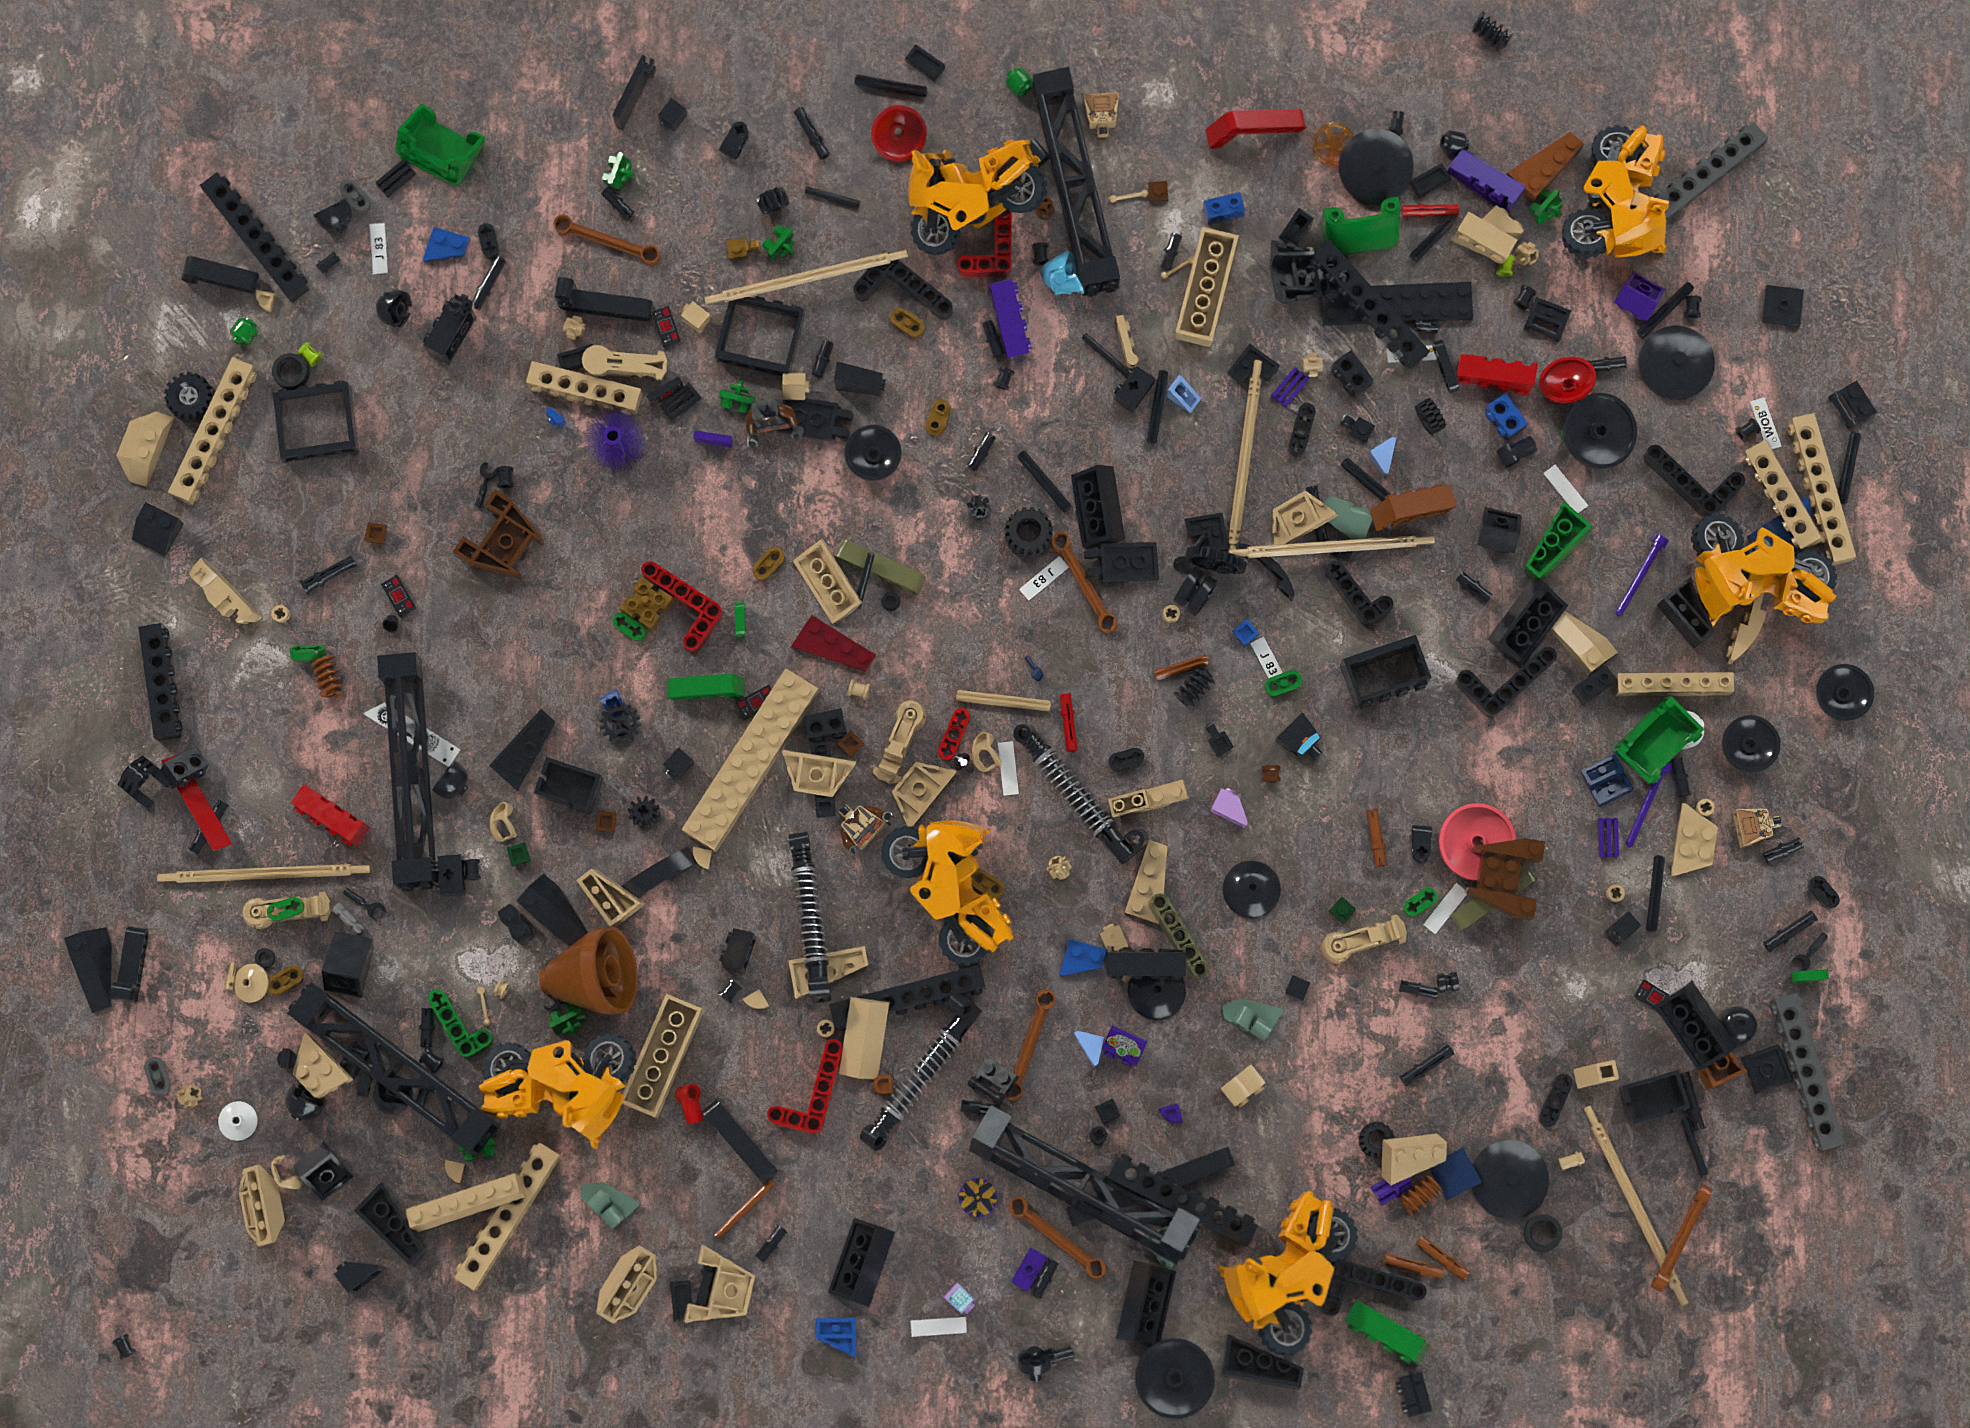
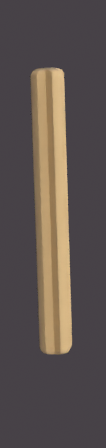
M958 690L956 693V700L962 702L1039 711H1050L1051 706L1049 700Z

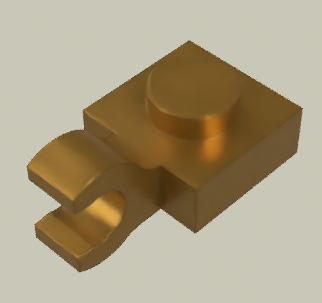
M745 238L726 240L729 260L748 258L747 252L760 251L758 240H752L746 243Z

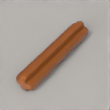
M1202 655L1155 669L1153 672L1156 680L1197 669L1199 665L1202 667L1209 665V659L1207 655Z

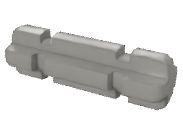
M340 903L332 908V911L337 916L339 915V918L349 928H352L356 935H360L364 931V927L357 923L358 921Z

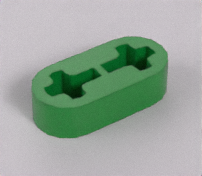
M735 602L736 637H746L745 602Z
M618 613L613 617L612 623L615 629L633 641H642L645 638L646 630L644 626L624 613ZM625 618L624 621L628 626L626 627L622 624L618 626L617 620ZM631 627L635 630L641 628L640 632L642 634L634 636V632L630 630Z
M323 645L293 646L289 648L290 659L294 661L317 660L326 656V649Z
M1425 888L1405 902L1403 906L1404 913L1409 917H1415L1432 906L1437 900L1436 891L1432 888ZM1425 892L1433 895L1431 902L1426 900L1422 903L1421 899L1425 897ZM1418 902L1420 904L1416 907L1415 913L1414 911H1408L1409 903L1414 905Z
M291 897L271 904L267 908V915L273 921H282L301 914L304 911L305 905L301 899ZM294 901L297 904H300V906L297 907V911H295L294 909H287L288 907L293 906ZM275 907L279 910L284 909V911L278 913V917L272 915Z
M1827 969L1791 972L1792 983L1829 980Z

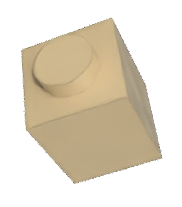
M693 301L690 305H685L681 311L682 321L699 334L712 320L710 314Z
M783 373L782 400H805V392L809 393V381H806V373Z

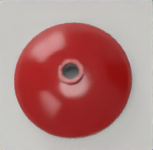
M894 105L882 110L876 116L871 128V139L875 149L884 158L891 161H906L913 157L912 151L918 150L920 152L923 149L927 139V128L922 116L916 110L904 105ZM896 128L901 129L900 134H895L894 131Z
M1564 357L1550 363L1540 375L1539 386L1542 394L1550 401L1572 403L1586 397L1593 390L1596 384V372L1592 364L1585 359Z

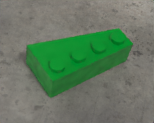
M1563 501L1540 543L1528 560L1524 573L1532 580L1543 581L1591 533L1592 525Z
M1358 1300L1355 1301L1345 1319V1322L1349 1324L1347 1328L1356 1333L1361 1331L1366 1334V1339L1373 1343L1376 1341L1381 1343L1383 1349L1390 1353L1396 1352L1400 1355L1399 1358L1407 1363L1411 1361L1418 1366L1429 1347L1428 1342L1422 1337Z

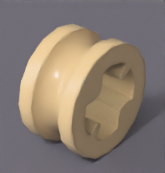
M277 605L272 609L271 615L275 621L284 623L289 620L290 611L283 605ZM283 609L285 616H281V619H279L276 613L277 611L281 612L280 610Z
M1175 605L1166 606L1163 610V619L1168 623L1178 621L1180 617L1179 608ZM1168 610H1171L1172 612L1175 611L1177 613L1174 615L1175 618L1172 619L1171 616H1166V614H1168Z
M1702 799L1697 803L1695 809L1703 817H1708L1713 813L1715 806L1711 800ZM1706 803L1709 805L1707 808L1710 807V811L1707 810L1704 813L1701 811L1703 808H1700V805L1703 806Z
M1612 885L1606 891L1607 899L1613 903L1620 902L1625 896V891L1620 885ZM1613 889L1614 891L1618 889V894L1620 895V898H1618V896L1616 898H1613V893L1611 892V890Z
M500 980L494 989L493 995H498L502 1000L510 984H504Z
M822 1020L818 1023L817 1031L821 1037L829 1038L834 1034L835 1027L831 1021ZM825 1024H829L828 1027H831V1031L823 1034V1030L820 1031L821 1026L824 1027Z

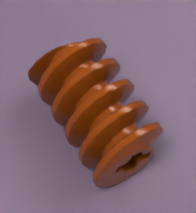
M331 655L321 657L311 664L312 668L315 669L313 673L317 676L315 680L317 683H320L317 687L319 690H322L319 694L323 698H333L345 693L344 691H338L343 685L336 684V681L341 678L340 676H334L339 671L338 669H332L336 662H330L334 658Z
M1429 1175L1424 1176L1426 1182L1423 1180L1418 1181L1420 1187L1417 1185L1412 1186L1414 1192L1411 1190L1406 1191L1408 1197L1403 1194L1400 1196L1401 1205L1413 1218L1415 1217L1413 1210L1420 1213L1419 1205L1426 1208V1200L1432 1203L1431 1196L1433 1195L1438 1198L1437 1191L1443 1192L1437 1182Z

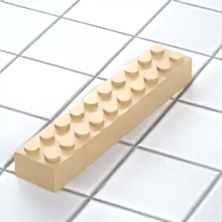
M785 668L683 826V833L716 853L819 694L817 687Z

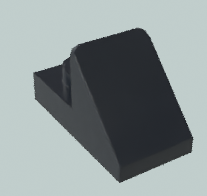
M1299 207L1279 236V239L1286 244H1295L1296 247L1304 234L1310 230L1314 218Z

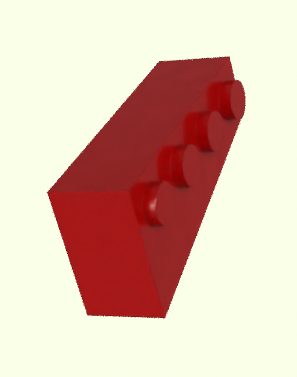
M1461 354L1458 361L1456 378L1463 385H1470L1471 383L1483 389L1491 387L1496 388L1499 392L1512 391L1516 395L1526 396V394H1530L1535 385L1538 363L1532 362L1531 366L1522 364V361L1517 360L1511 363H1506L1501 358L1487 361V357Z
M305 784L301 786L290 802L295 806L294 811L302 816L306 813L310 816L309 820L317 826L320 823L326 826L325 831L335 836L337 833L342 837L341 841L348 846L352 844L358 846L370 829L363 821L357 819L346 810H342L335 803L327 800Z

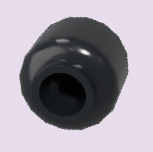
M1449 130L1441 136L1440 148L1445 154L1457 156L1462 149L1464 151L1468 150L1469 140L1465 133Z

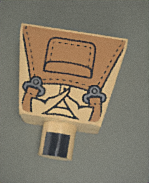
M1119 93L1083 95V105L1088 126L1090 129H1097V134L1100 138L1108 137V128L1116 126Z
M1736 809L1732 812L1740 848L1773 836L1772 829L1782 826L1780 816L1769 817L1767 809Z

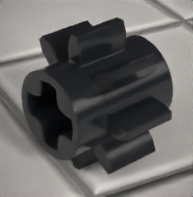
M455 294V297L449 301L451 307L449 311L453 312L454 316L458 318L461 315L467 317L472 311L473 301L468 299V296L465 294L461 296Z
M981 494L971 497L970 503H967L970 516L975 515L977 519L987 516L988 511L991 510L988 497L983 499Z

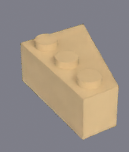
M590 869L576 880L609 926L617 927L646 904L597 869Z

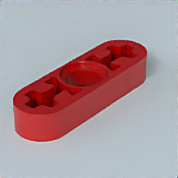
M958 708L954 711L941 741L938 755L943 761H951L955 757L970 721V714L965 708ZM965 713L964 716L967 719H962L960 726H964L963 729L956 726L958 722L957 714ZM953 729L958 730L960 733L959 738L956 740H952L948 736L949 732ZM945 740H947L949 743L956 744L955 747L951 745L950 752L952 754H948L947 757H944V753L942 752V749L946 750L948 746V743H945Z

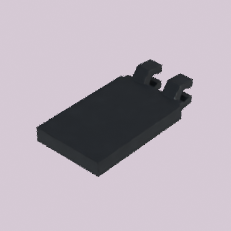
M644 55L638 61L612 114L616 128L621 130L624 129L647 80L653 78L657 70L656 66H654V59H650L648 65L645 62L647 58Z
M805 398V400H782L784 405L793 408L799 423L798 426L804 430L802 437L827 441L835 440L836 437L849 439V429L838 427L839 419L844 421L853 420L854 414L851 410L842 409L838 403ZM793 428L776 430V432L791 435Z
M1156 542L1100 543L1096 547L1097 549H1086L1084 551V559H1097L1098 567H1089L1085 570V578L1099 577V580H1102V582L1159 580Z

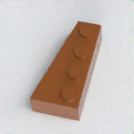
M1569 132L1509 171L1506 175L1526 186L1522 196L1533 204L1541 193L1548 188L1579 154L1584 143L1573 133Z
M1442 484L1432 486L1431 489L1422 487L1417 489L1416 492L1407 490L1400 495H1396V493L1385 496L1384 501L1369 511L1376 531H1380L1389 524L1391 527H1395L1406 521L1410 523L1423 517L1429 518L1447 513L1455 508L1457 504L1450 485L1442 486Z
M1730 1052L1703 1070H1697L1705 1089L1708 1090L1747 1072V1070L1738 1063L1734 1054Z

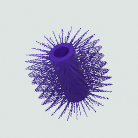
M613 408V417L607 418L605 415L607 427H604L596 419L597 423L591 430L595 434L589 437L593 439L587 440H590L588 442L596 443L591 445L593 447L589 449H596L593 452L597 453V457H602L604 462L606 459H609L610 468L614 466L615 469L616 463L618 467L622 466L625 469L623 466L625 464L627 467L625 454L627 453L636 462L633 456L635 458L638 456L635 450L637 452L641 447L635 442L639 443L640 441L637 440H646H644L645 438L637 437L640 436L638 435L640 433H637L639 432L636 429L637 427L633 426L634 424L631 421L629 422L626 414L623 422V419L622 421L620 419V413H618L619 422L617 425V416L615 417Z

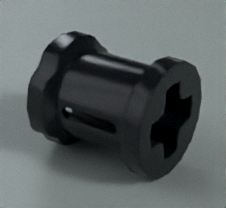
M1047 243L1032 244V249H1034V265L1041 266L1049 261L1047 258L1049 245Z
M1522 285L1520 288L1521 292L1514 299L1513 303L1521 309L1528 310L1529 302L1537 292L1527 285Z
M1686 296L1685 301L1687 304L1684 317L1700 318L1701 312L1699 311L1702 297Z
M999 367V374L993 386L1008 391L1011 376H1014L1015 372L1006 367Z
M1751 418L1748 423L1742 427L1738 426L1735 430L1738 437L1743 442H1746L1753 434L1760 433L1761 427L1754 418Z
M510 466L497 467L496 471L499 474L497 487L503 489L513 488L512 472L514 468Z
M480 859L463 860L466 873L465 881L481 879L478 865Z
M728 978V983L717 993L731 1004L733 1002L732 998L743 988L731 978Z
M428 1048L421 1055L418 1062L424 1063L432 1069L433 1073H436L445 1059L439 1058Z
M1097 1126L1091 1130L1090 1140L1092 1143L1100 1145L1106 1141L1107 1132L1105 1128ZM1098 1130L1102 1131L1101 1135L1104 1136L1099 1141L1095 1140L1096 1136L1093 1135Z
M124 1334L112 1341V1344L117 1347L120 1353V1360L136 1352V1349L131 1346L128 1340V1334Z

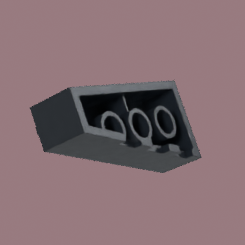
M1107 946V975H1110L1113 979H1121L1123 976H1131L1132 979H1142L1143 976H1150L1151 979H1162V976H1170V979H1182V976H1186V950L1158 949V952H1154V949L1141 948L1139 951H1135L1131 947L1114 950V946Z
M380 1182L354 1209L408 1265L413 1266L427 1252L415 1231L409 1227L408 1219L385 1182Z
M1228 1334L1221 1377L1300 1390L1304 1371L1303 1367Z

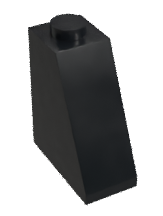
M837 362L834 377L836 390L881 396V390L885 391L886 380L883 379V373L842 362Z

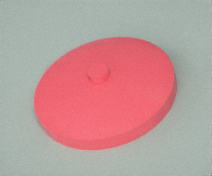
M1473 803L1456 809L1446 818L1439 832L1438 846L1444 863L1453 873L1461 878L1477 881L1481 854L1471 852V849L1478 845L1516 840V834L1510 820L1500 810L1487 804Z

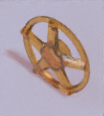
M1328 123L1320 127L1313 140L1316 155L1328 164H1339V161H1334L1336 151L1343 150L1345 145L1342 144V140L1348 134L1350 138L1354 137L1351 130L1340 123ZM1337 126L1344 129V131L1335 136L1330 127ZM1324 129L1328 139L1317 142L1319 133ZM1317 148H1327L1329 150L1328 160L1320 155Z

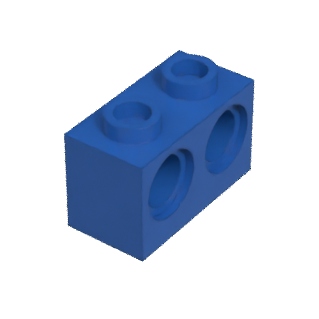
M1241 192L1204 200L1203 210L1207 225L1244 217L1245 207Z
M1506 393L1487 405L1485 409L1487 419L1490 422H1494L1497 426L1498 434L1501 437H1505L1506 440H1509L1525 429L1528 424ZM1495 407H1501L1504 413L1498 414L1495 411ZM1512 422L1515 425V428L1509 429L1506 426V423Z

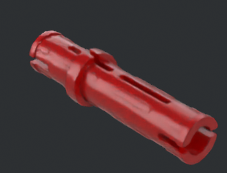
M1419 203V205H1402V217L1419 216V218H1423L1424 216L1459 215V204L1424 205Z
M1071 693L1060 694V716L1063 719L1066 752L1078 751L1074 723L1075 710L1072 707Z

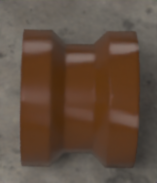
M1044 197V202L1035 209L1036 215L1041 219H1047L1053 213V202L1048 197Z
M1262 766V782H1281V777L1279 776L1281 766Z

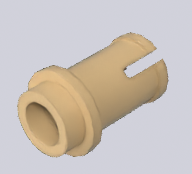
M1577 1151L1573 1155L1558 1159L1562 1171L1577 1165L1581 1167L1585 1163L1582 1153H1577Z

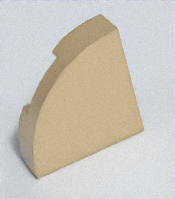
M256 290V298L259 305L265 311L272 313L276 295Z
M693 847V855L696 862L702 868L709 870L713 851Z
M760 989L743 999L752 1008L764 1009L769 1007Z
M445 1160V1169L448 1176L453 1181L461 1184L466 1164Z

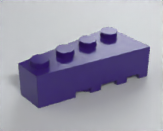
M1463 149L1447 171L1452 177L1493 206L1497 205L1499 208H1504L1508 214L1520 200L1526 187L1476 158L1471 152L1464 151Z
M1009 279L990 284L988 288L989 292H992L993 295L992 303L997 312L996 318L999 329H1001L1000 334L1006 358L1030 353L1029 349H1032L1030 338H1026L1025 331L1028 330L1026 320H1022L1020 312H1023L1021 301H1017L1016 294L1019 293L1017 283H1013V280Z

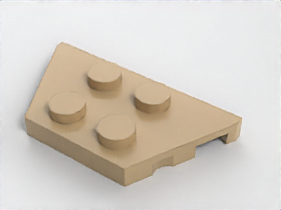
M1304 491L1273 509L1274 524L1272 533L1274 534V544L1272 545L1290 544L1337 517L1338 514L1313 495Z
M789 750L782 751L794 791L833 797L856 765V761Z
M920 762L913 764L892 790V794L907 826H914L956 775V770L926 765Z
M1682 803L1680 807L1670 872L1671 877L1709 867L1713 864L1718 827L1685 803Z
M304 1033L292 1073L298 1081L318 1099L326 1096L330 1091L339 1089V1086L343 1083L352 1082L353 1078L310 1034Z

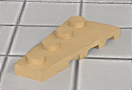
M865 946L825 953L829 958L827 966L829 984L868 966ZM806 958L788 960L795 999L809 994L808 969L804 965Z

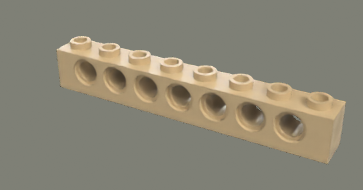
M232 357L170 486L168 493L172 497L190 505H193L194 501L199 499L200 489L208 480V472L216 463V455L224 446V438L233 427L232 421L234 417L239 415L242 400L247 398L248 388L256 379L257 373L253 365ZM242 378V382L240 384H234L236 379ZM229 395H234V399L232 401H226V398ZM221 412H226L224 418H218ZM212 429H218L217 434L210 435ZM210 445L209 451L202 452L204 446ZM202 462V466L199 469H194L196 463ZM189 479H194V483L191 486H186V482Z
M1811 413L1794 417L1789 421L1787 430L1794 441L1792 444L1795 454L1797 453L1799 458L1798 468L1804 475L1803 485L1805 489H1808L1810 507H1813L1815 513L1813 515L1814 523L1818 525L1820 534L1824 539L1821 541L1825 548L1824 555L1832 561V566L1850 562L1856 558V554L1815 414ZM1801 433H1806L1809 439H1803ZM1807 450L1814 454L1813 458L1806 455ZM1812 468L1818 470V476L1812 474ZM1816 486L1822 487L1824 489V493H1819L1816 490ZM1826 504L1829 507V512L1824 511L1821 505ZM1827 522L1833 523L1835 529H1829L1827 527ZM1832 540L1838 541L1840 548L1834 547Z
M540 1142L531 1148L529 1152L530 1158L527 1162L524 1161L518 1170L520 1172L519 1176L523 1177V1179L527 1176L532 1178L531 1186L525 1187L527 1197L522 1198L519 1204H514L512 1201L500 1205L495 1213L492 1212L486 1221L488 1225L485 1229L479 1231L476 1236L478 1241L474 1247H469L465 1254L466 1260L463 1264L460 1263L454 1271L456 1274L454 1278L474 1291H477L561 1157L560 1154ZM541 1159L543 1167L540 1170H535L533 1167L534 1162ZM505 1210L511 1212V1218L508 1221L502 1219V1213ZM494 1227H498L501 1231L497 1238H493L491 1235ZM483 1244H488L490 1247L487 1255H483L480 1251ZM473 1261L479 1263V1269L476 1272L470 1270V1264Z

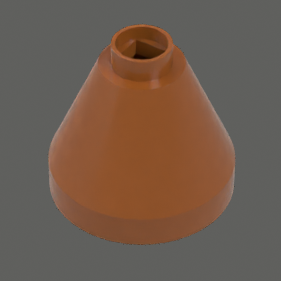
M609 926L593 929L551 960L546 968L541 969L539 973L540 988L545 995H551L554 999L600 1014L624 1013L632 1007L638 988L637 965L631 945L625 935L615 927Z

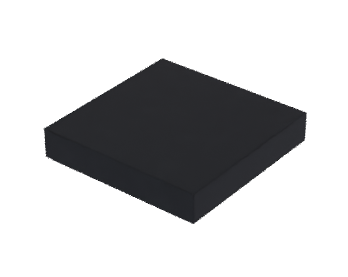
M1779 1044L1741 1057L1755 1094L1793 1081Z

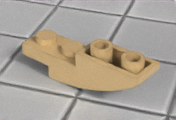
M1761 593L1753 602L1748 604L1750 606L1749 611L1745 612L1742 622L1745 625L1740 623L1736 628H1733L1730 639H1733V642L1726 651L1728 664L1738 659L1758 635L1767 611L1760 610L1764 593Z
M1182 779L1154 788L1142 789L1108 799L1112 817L1116 818L1172 805V803L1189 799L1185 781Z

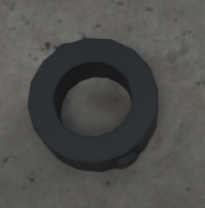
M262 948L256 951L255 962L263 968H268L274 964L275 954L268 948ZM263 953H269L270 960L267 963L260 961V956Z

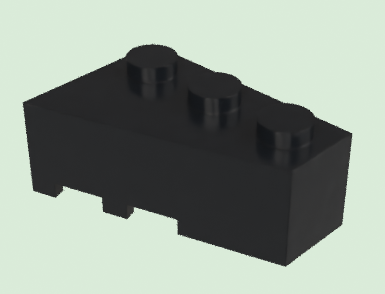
M1690 577L1657 604V607L1692 648L1695 649L1715 631L1706 610L1701 605L1700 596L1696 593L1692 584L1693 580Z

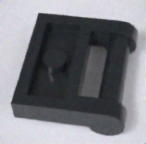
M1536 297L1523 329L1528 331L1530 329L1541 333L1559 343L1572 310ZM1536 318L1558 327V330L1556 332L1533 323V319Z
M1858 381L1851 383L1828 397L1829 401L1834 403L1846 422L1845 426L1847 429L1854 427L1877 413ZM1840 397L1844 398L1856 418L1852 419Z
M986 1056L975 1075L969 1079L968 1086L972 1089L976 1088L992 1098L994 1103L1001 1105L1019 1076ZM982 1078H985L1001 1088V1090L997 1093L980 1081Z

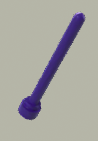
M1654 535L1652 539L1653 547L1616 610L1617 616L1623 615L1657 553L1668 544L1669 540L1662 535Z
M1667 763L1661 769V778L1656 783H1651L1627 838L1626 845L1628 847L1633 846L1663 776L1670 772L1671 764Z

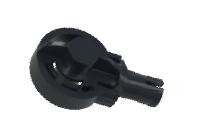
M1031 1346L1019 1353L1018 1368L1021 1372L1030 1375V1381L1038 1382L1042 1380L1041 1374L1049 1371L1052 1367H1056L1057 1362L1074 1359V1352L1071 1346L1057 1350L1052 1347L1039 1348Z

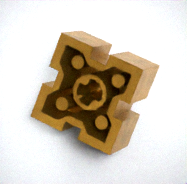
M640 577L633 587L634 596H627L620 606V610L634 620L637 617L640 618V624L654 633L662 621L660 614L662 612L667 614L675 601L672 596L661 589L655 592L654 585Z

